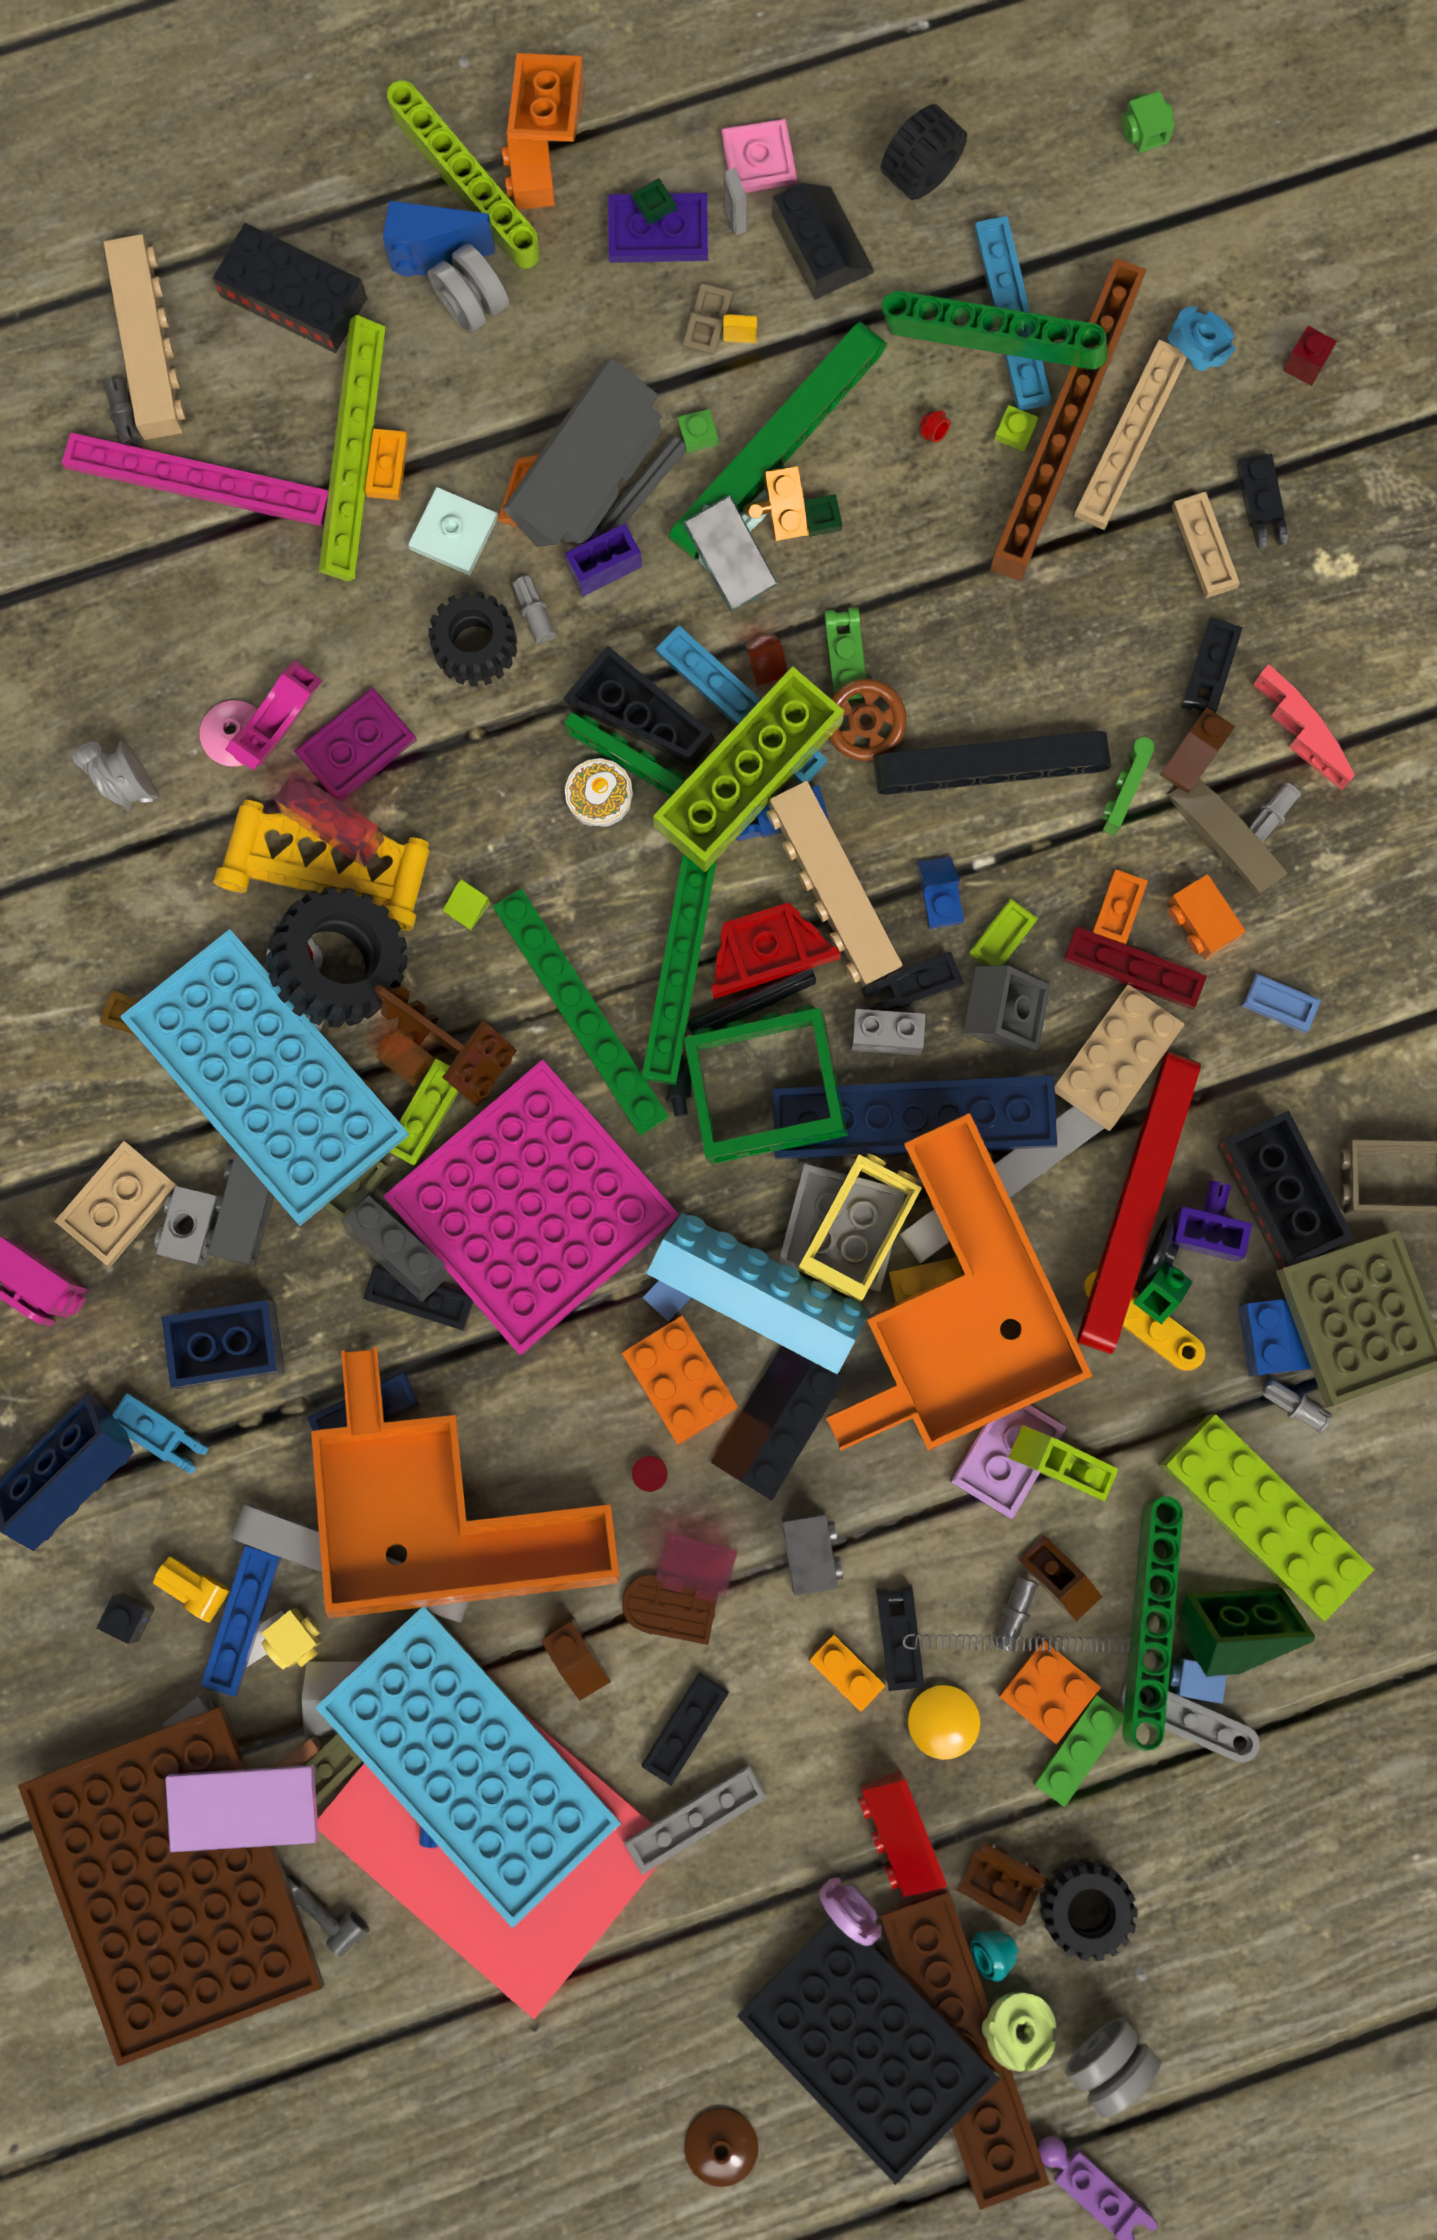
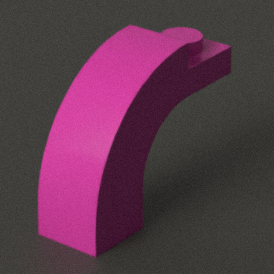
M294 660L281 674L256 713L230 740L225 750L233 755L239 763L247 765L252 770H255L258 765L261 766L298 719L323 680Z

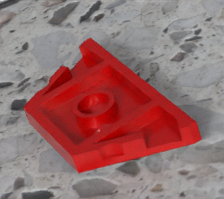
M787 902L723 923L711 992L714 999L839 960L841 959L838 948L829 944L820 935L819 930L810 922L805 921L801 917L800 912Z

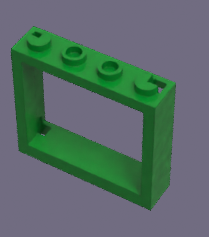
M811 1005L796 1008L793 1014L781 1016L780 1013H770L761 1016L760 1021L747 1023L744 1020L728 1023L726 1025L727 1028L713 1031L712 1028H702L695 1030L693 1036L684 1037L705 1158L711 1165L848 1136L826 1019L821 1008H815ZM813 1026L831 1118L716 1142L699 1050Z

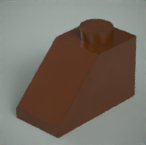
M1206 708L1160 775L1189 794L1235 726L1209 708Z
M1042 1536L1018 1559L1049 1595L1076 1622L1102 1598V1595L1089 1578L1046 1536Z
M576 1619L541 1639L557 1670L579 1701L611 1682Z

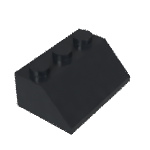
M801 183L772 196V218L814 300L874 273V269L831 187Z

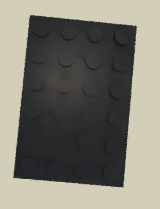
M832 1919L791 1958L737 2015L741 2022L895 2185L909 2173L1001 2077V2074L874 1943L868 1946L857 1943L846 1935Z

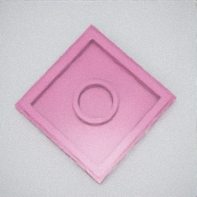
M786 119L721 129L728 170L736 168L745 193L797 185V175Z

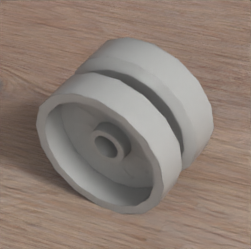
M465 243L452 253L453 265L442 260L428 271V277L446 310L456 323L471 335L485 325V313L496 317L507 309L510 304L505 289L491 266L479 251L472 245Z
M1124 2017L1116 2018L1094 2032L1073 2054L1065 2069L1066 2076L1079 2091L1089 2090L1087 2099L1102 2118L1119 2113L1136 2100L1154 2080L1162 2063L1146 2043L1137 2044L1139 2035Z

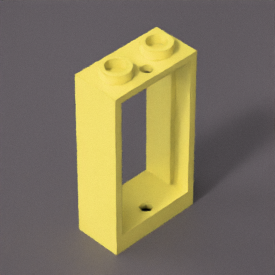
M869 1153L866 1158L860 1154L858 1155L798 1268L799 1271L859 1303L864 1299L922 1187L916 1185L917 1178L902 1170H899L896 1174L884 1168L886 1162ZM860 1171H863L906 1194L907 1197L860 1284L814 1258Z

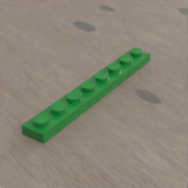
M683 854L642 1072L643 1080L676 1085L717 860L704 872Z
M522 888L493 905L494 911L639 1136L645 1135L670 1119L647 1081L642 1079V1074Z

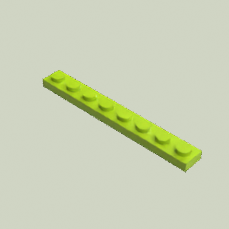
M358 315L352 317L349 324L318 571L348 582L355 579L386 326Z

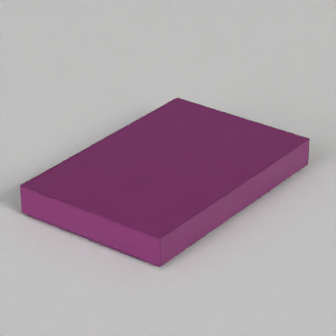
M372 687L294 750V752L336 802L340 804L415 743L417 738Z

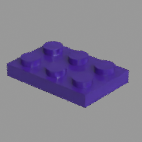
M669 193L676 203V211L649 226L632 202L631 194H608L609 263L708 261L707 193Z

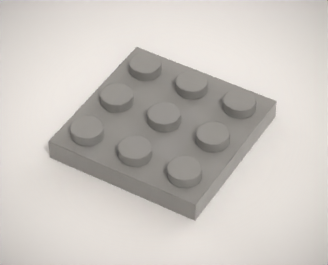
M804 1164L779 1264L792 1266L798 1272H801L798 1268L848 1176L847 1174ZM857 1177L814 1259L861 1284L903 1205L905 1194L889 1185ZM892 1245L868 1290L881 1292Z

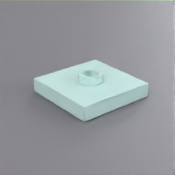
M436 487L408 544L409 550L470 576L494 528L498 514Z

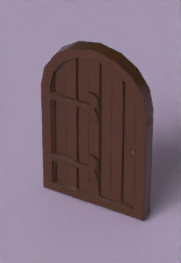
M644 1575L635 1579L626 1588L622 1598V1610L626 1620L635 1629L649 1635L655 1634L708 1645L713 1619L715 1618L719 1587L669 1578L663 1575Z

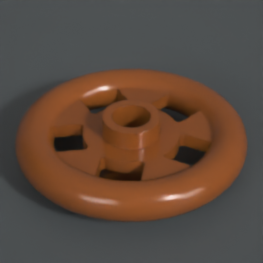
M857 679L842 686L832 696L831 700L844 710V716L849 715V725L851 730L841 732L839 727L829 738L833 746L840 753L857 761H873L874 757L891 753L901 742L906 729L907 715L902 699L892 687L875 679ZM861 693L865 703L858 704L852 709L848 699ZM879 696L890 706L884 713H881L880 709L873 705V702ZM864 713H868L872 717V723L867 727H863L859 723V718ZM883 721L892 725L891 732L886 739L877 735ZM855 736L870 737L869 747L855 746Z

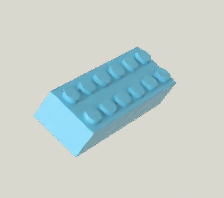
M681 1213L663 1238L646 1273L837 1375L870 1312L863 1308L858 1301L852 1298H844L832 1292L826 1284L818 1281L813 1282L800 1275L792 1266L781 1265L768 1258L767 1254L763 1251L749 1248L737 1242L736 1238L731 1234L718 1232L707 1226L702 1219Z

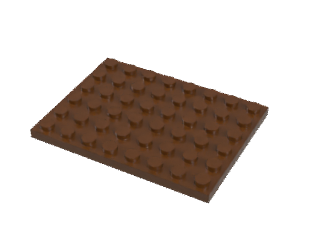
M224 1705L18 1785L117 2067L322 1989L325 1985L275 1846L170 1852L166 1776L169 1774L246 1769Z

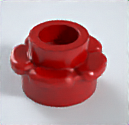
M943 410L938 412L930 411L922 418L920 423L921 436L925 440L930 439L932 442L937 443L948 433L951 421L945 417L946 413Z

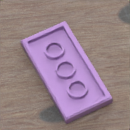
M314 1765L169 1774L166 1776L170 1852L316 1843L319 1840Z

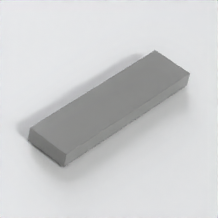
M747 1765L623 1843L641 1875H644L768 1797L751 1767Z

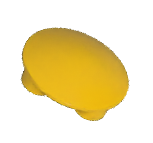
M936 1685L925 1690L915 1699L909 1711L907 1725L912 1740L922 1752L937 1759H953L963 1755L974 1745L980 1731V1715L976 1704L964 1691L953 1686Z

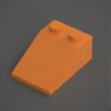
M516 54L507 129L508 139L574 142L582 113L585 89L582 56Z

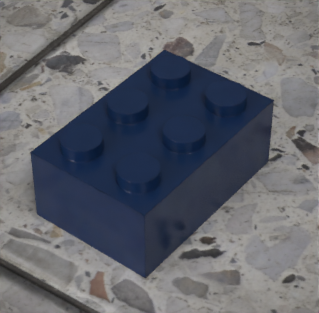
M263 1300L161 1317L170 1388L185 1389L285 1373L275 1302Z

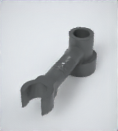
M291 1874L287 1878L296 1905H299L305 1912H308L331 1935L326 1941V1945L337 1956L342 1957L354 1942L359 1943L370 1931L365 1920L351 1910L347 1911L338 1922L327 1910H324V1907L319 1905L295 1875Z

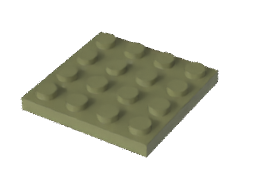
M1399 1230L1276 1271L1326 1407L1343 1403L1437 1369V1330Z

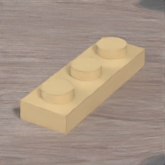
M1203 492L1174 501L1172 509L1205 598L1237 589L1240 582L1207 493Z

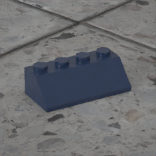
M87 1392L0 1478V1531L5 1536L32 1551H35L44 1541L48 1540L55 1530L69 1516L74 1515L80 1505L93 1492L98 1491L104 1482L119 1467L125 1465L134 1453L126 1430L93 1394Z

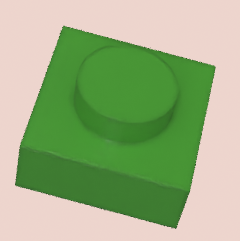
M710 409L678 417L681 436L686 444V453L718 445V436Z

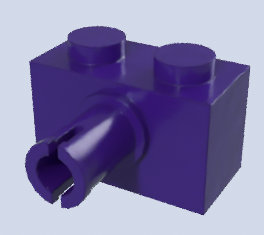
M625 523L602 535L598 528H596L586 543L565 553L567 569L582 597L642 568L641 551Z
M1209 1181L1203 1211L1187 1207H1181L1175 1211L1173 1243L1178 1244L1181 1249L1237 1262L1246 1256L1253 1223L1225 1216L1231 1185L1227 1183L1220 1185L1219 1181Z

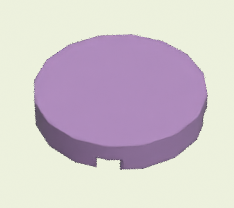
M830 1878L819 1891L820 1899L826 1912L835 1924L854 1941L865 1946L872 1945L882 1933V1926H876L874 1922L878 1918L874 1908L856 1888L849 1884L843 1887L839 1885L841 1879Z

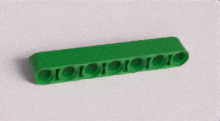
M893 291L886 295L882 301L881 307L888 330L897 336L1085 369L1099 368L1108 359L1105 331L1100 325L905 291ZM999 328L996 331H990L991 329ZM1025 334H1031L1030 336H1027V337H1021V336H1023V335H1025ZM1058 339H1064L1062 342L1054 343ZM1090 345H1097L1094 348H1086Z
M1163 1496L1148 1502L1142 1512L1122 1736L1125 1744L1130 1749L1136 1751H1151L1158 1748L1163 1742L1165 1732L1183 1525V1508L1179 1501L1170 1496ZM1158 1505H1162L1168 1510L1169 1519L1167 1523H1163L1158 1519L1156 1515ZM1156 1540L1160 1541L1166 1548L1163 1560L1155 1556L1153 1552V1545ZM1153 1576L1157 1577L1163 1586L1162 1593L1159 1596L1155 1595L1150 1589V1580ZM1150 1613L1155 1614L1159 1619L1160 1625L1156 1632H1152L1146 1623L1147 1616ZM1147 1649L1151 1650L1156 1656V1664L1153 1669H1148L1143 1662V1655ZM1144 1686L1148 1687L1153 1694L1152 1703L1148 1707L1141 1702L1139 1695ZM1140 1724L1147 1726L1150 1733L1149 1740L1145 1744L1138 1741L1136 1731Z

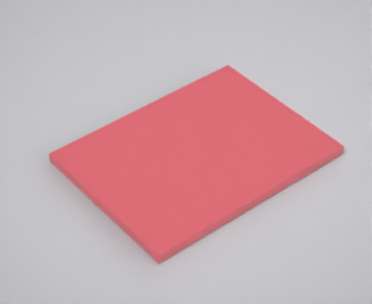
M522 1711L617 1816L621 1824L513 1928L439 1846L437 1848H425L419 1845L421 1826L365 1763L317 1821L318 1831L530 2017L535 2019L657 1866L641 1875L623 1843L653 1824V1822Z

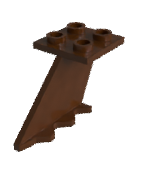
M378 984L374 991L382 1001L381 1015L388 1020L398 1017L397 1029L404 1034L414 1031L413 1042L416 1045L420 1046L428 1035L457 1055L442 1078L473 1105L478 1107L481 1101L489 1095L492 1086L503 1070L510 1065L517 1050L483 1020L464 1046L435 1025L439 1020L437 1016L432 1014L424 1017L425 1005L416 1000L408 1004L409 991L406 988L399 986L389 989Z

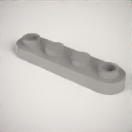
M1126 1684L1120 1693V1701L1123 1708L1125 1705ZM1144 1686L1141 1689L1144 1694L1142 1703L1148 1707L1152 1703L1153 1694L1148 1687ZM1168 1691L1165 1730L1237 1762H1248L1258 1754L1260 1740L1252 1728ZM1236 1736L1244 1738V1745L1239 1749L1233 1746V1740Z

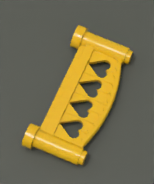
M244 800L243 805H240L223 865L217 868L213 880L215 885L237 893L247 892L250 879L307 892L315 890L319 894L325 887L337 888V893H340L344 887L355 889V895L362 897L364 893L374 897L372 903L377 907L383 904L390 911L387 914L388 918L391 921L396 919L401 930H413L417 917L413 911L430 853L427 841L411 837L408 843L402 845L370 828L335 817L306 813L266 814L263 812L264 806L252 800ZM272 830L279 832L280 835L291 834L293 842L272 859L265 839L266 834ZM309 838L313 843L317 841L325 842V851L305 867L298 847L300 840ZM338 845L345 847L346 850L357 849L360 853L358 859L338 875L331 854L332 849ZM375 853L379 858L384 856L391 857L393 859L392 865L375 881L371 882L364 861L366 855Z

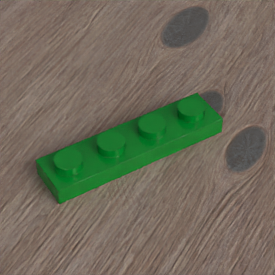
M571 712L564 723L566 733L615 762L620 767L670 797L685 782V776L672 767H668L666 770L656 764V758L650 753L641 749L637 752L628 747V742L623 737L614 732L607 734L600 730L599 724L587 715L583 714L579 717Z

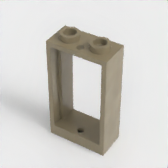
M1351 1140L1344 1144V1149H1341L1339 1152V1168L1344 1170V1184L1340 1186L1339 1200L1341 1205H1345V1214L1437 1216V1204L1359 1203L1358 1154L1437 1155V1141Z

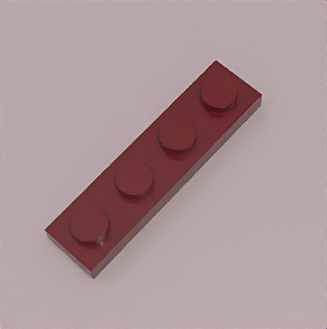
M1080 927L1075 928L1063 959L1064 962L1122 984H1129L1133 988L1191 1010L1196 1007L1207 978L1204 974Z

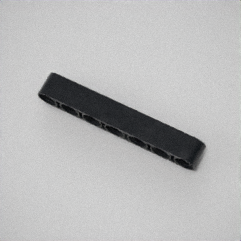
M1104 731L892 752L878 755L873 759L877 792L882 795L1103 772L1111 768L1108 737Z

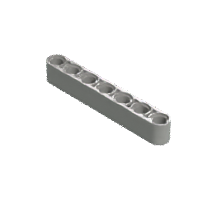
M1073 1106L1056 1119L1057 1147L1015 1149L994 1164L1009 1198L1103 1130L1104 1127ZM935 1209L899 1235L920 1264L950 1243Z
M244 1503L232 1533V1539L322 1572L319 1529ZM386 1554L387 1561L392 1565H400L404 1562V1560ZM469 1602L429 1606L427 1609L431 1613L444 1618L462 1622Z

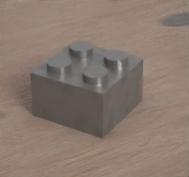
M825 1514L782 1521L794 1595L838 1589L837 1580H843L844 1577L841 1559L839 1556L833 1557L831 1544L838 1543L834 1521H827Z

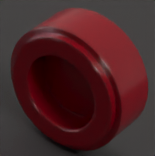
M645 1456L639 1459L632 1469V1479L635 1485L643 1491H657L667 1481V1467L657 1457Z

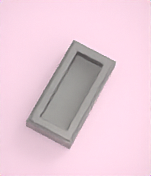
M733 168L724 171L723 174L724 210L733 234L738 235L746 232L747 197L737 170Z

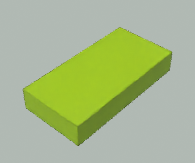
M1010 898L971 949L969 955L984 966H1003L1037 922L1038 918Z

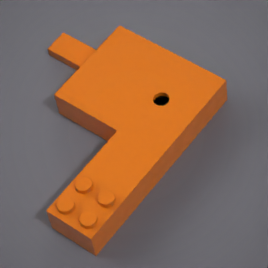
M970 1113L904 1143L964 1272L867 1316L869 1326L896 1381V1385L826 1416V1421H828L840 1451L912 1418L929 1451L1093 1376ZM1007 1319H1015L1021 1325V1332L1015 1339H1006L1000 1333V1326Z
M377 1346L373 1347L374 1350L346 1353L345 1350H341L347 1427L311 1431L324 1603L328 1619L618 1584L620 1575L611 1504L466 1521L456 1415L384 1423ZM393 1545H401L407 1551V1558L400 1565H392L386 1559V1552Z

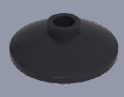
M1168 1214L1164 1219L1151 1245L1141 1273L1142 1280L1146 1281L1153 1276L1164 1262L1172 1264L1177 1255L1179 1245L1173 1243L1175 1224L1174 1216Z

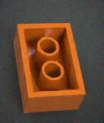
M680 1316L622 1352L623 1357L678 1446L739 1408L683 1316Z

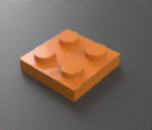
M1044 1640V1652L1042 1651L1041 1641L1038 1644V1651L1034 1650L998 1696L1057 1744L1101 1687L1058 1651L1056 1652L1052 1646L1051 1652H1049L1048 1643Z

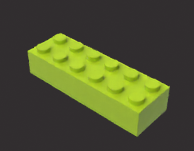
M792 666L653 815L654 828L706 872L769 804L770 799L781 791L842 725L844 710Z
M1216 1414L1207 1415L1159 1465L1315 1620L1326 1622L1375 1570Z

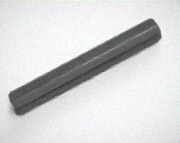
M672 436L597 526L601 535L628 522L686 451V444L676 436Z

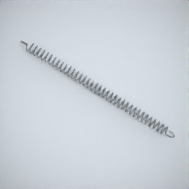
M919 1633V1634L917 1635V1637H916L915 1648H910V1647H907V1646L905 1645V1639H906L908 1636H915L914 1634H909V1635H907V1636L904 1638V1640H903V1645H904L907 1649H917V1640H918L919 1635H921V1638H922V1649L924 1650V1639H925V1636L927 1635V1636H928V1639H929V1650H930V1649H931V1638H932V1636L934 1635L935 1640H936V1642H935V1649L937 1650V1649H938V1637H939V1635H941V1634L939 1633V1634L937 1635V1637H936V1635H935L934 1633H933L931 1636H929L927 1633H926L924 1636H922V1634ZM945 1634L944 1637L941 1635V1637H942V1649H943V1650H944V1648H945L944 1640H945V1637H946V1635H947L948 1638H949V1650H951V1638H952V1636H954V1637H955V1640H956V1643H955V1649H956V1650H958V1638H959V1636H961V1638H962V1650L965 1649L964 1640H965V1637H966V1636H968V1638H969V1650H971V1639H972V1636H974V1637H975V1640H976V1643H975V1649H976V1651L978 1650V1638H979V1636H981V1638H982V1650H983V1651L985 1650L984 1640H985V1637H986V1636H987L988 1639H989V1650H990V1651H991V1639H992L993 1636L995 1637V1640H996V1643H995V1649H996V1651L998 1650V1638H999V1637L1002 1638V1650H1003V1651L1005 1650V1643H1004L1005 1637H1008V1639H1009V1651H1011V1648H1012V1647H1011V1639H1012V1637H1014L1015 1640H1016V1643H1015V1650H1016V1651H1018V1638L1021 1637V1639H1022V1651H1023V1652H1024V1650H1025L1024 1640H1025L1026 1637H1028V1635H1026V1636H1024V1638H1023L1021 1635H1019V1636L1016 1638L1014 1635H1012L1011 1637H1009L1008 1635H1005L1004 1638H1003L1001 1635H999V1636L996 1638L995 1635H992L991 1637H989V1636L986 1634V1635L984 1636V1638H983V1636H982L981 1634H979V1635L977 1636V1638H976V1636H975L974 1634H972L971 1637H969L968 1634H966L964 1637H963L961 1634H959L957 1637L955 1636V1634H952L951 1636H949L948 1634ZM1032 1635L1030 1638L1028 1637V1640H1029L1028 1649H1029V1651H1031V1639H1032V1637H1034V1638H1035V1641H1036V1642H1035V1651L1037 1652V1651H1038V1642H1037V1641H1038V1638L1041 1637V1636L1039 1635V1636L1037 1637V1639H1036V1637H1035L1034 1635ZM1045 1636L1044 1638L1041 1637V1639H1042V1651H1043V1652H1044V1650H1045L1044 1640H1045L1046 1637H1047L1048 1640H1049V1644H1048V1650H1049V1652H1051V1639H1052V1638L1055 1639V1651H1056V1652L1058 1651V1643H1057L1058 1638H1061V1640H1062V1645H1061L1062 1652H1064V1650H1065V1646H1064V1639H1065V1638H1067L1068 1641H1069V1642H1068V1651H1069V1652H1071V1642H1070V1641H1071L1072 1638H1074V1640H1075V1652L1078 1651V1644H1077L1078 1638H1080L1081 1641H1082V1643H1081V1651H1082V1652H1084V1639L1087 1638V1640H1088V1652H1089V1653L1091 1652V1643H1090V1641H1091L1092 1638H1093L1094 1641H1095V1644H1094V1651H1095V1653H1097V1650H1098V1646H1097V1640H1098V1638L1101 1639V1652H1102V1653L1104 1652V1643H1103V1641H1104L1105 1638L1108 1640V1645H1107L1108 1653H1110V1651H1111V1645H1110V1640H1111V1639H1114V1642H1115V1643H1114V1652H1115V1653H1117V1643H1116V1642H1117V1639H1120V1640H1121V1646H1120L1121 1653L1124 1652L1123 1641H1124V1639H1127L1126 1637H1124L1123 1639H1121L1120 1637H1117L1116 1640H1115L1114 1637H1111L1110 1639H1108L1107 1637H1104L1103 1639H1102L1101 1637H1097V1638L1095 1639L1093 1636H1092L1090 1639H1089L1087 1636H1085L1083 1639H1082L1080 1636H1078L1077 1639H1076L1074 1636H1072L1070 1639H1069L1067 1636H1065L1064 1638H1062L1061 1636H1058L1057 1639H1056L1054 1636H1051L1050 1639H1049L1048 1636ZM1130 1638L1129 1640L1127 1639V1641H1128V1643H1127V1652H1128V1653H1129V1651H1130V1640H1131V1638Z

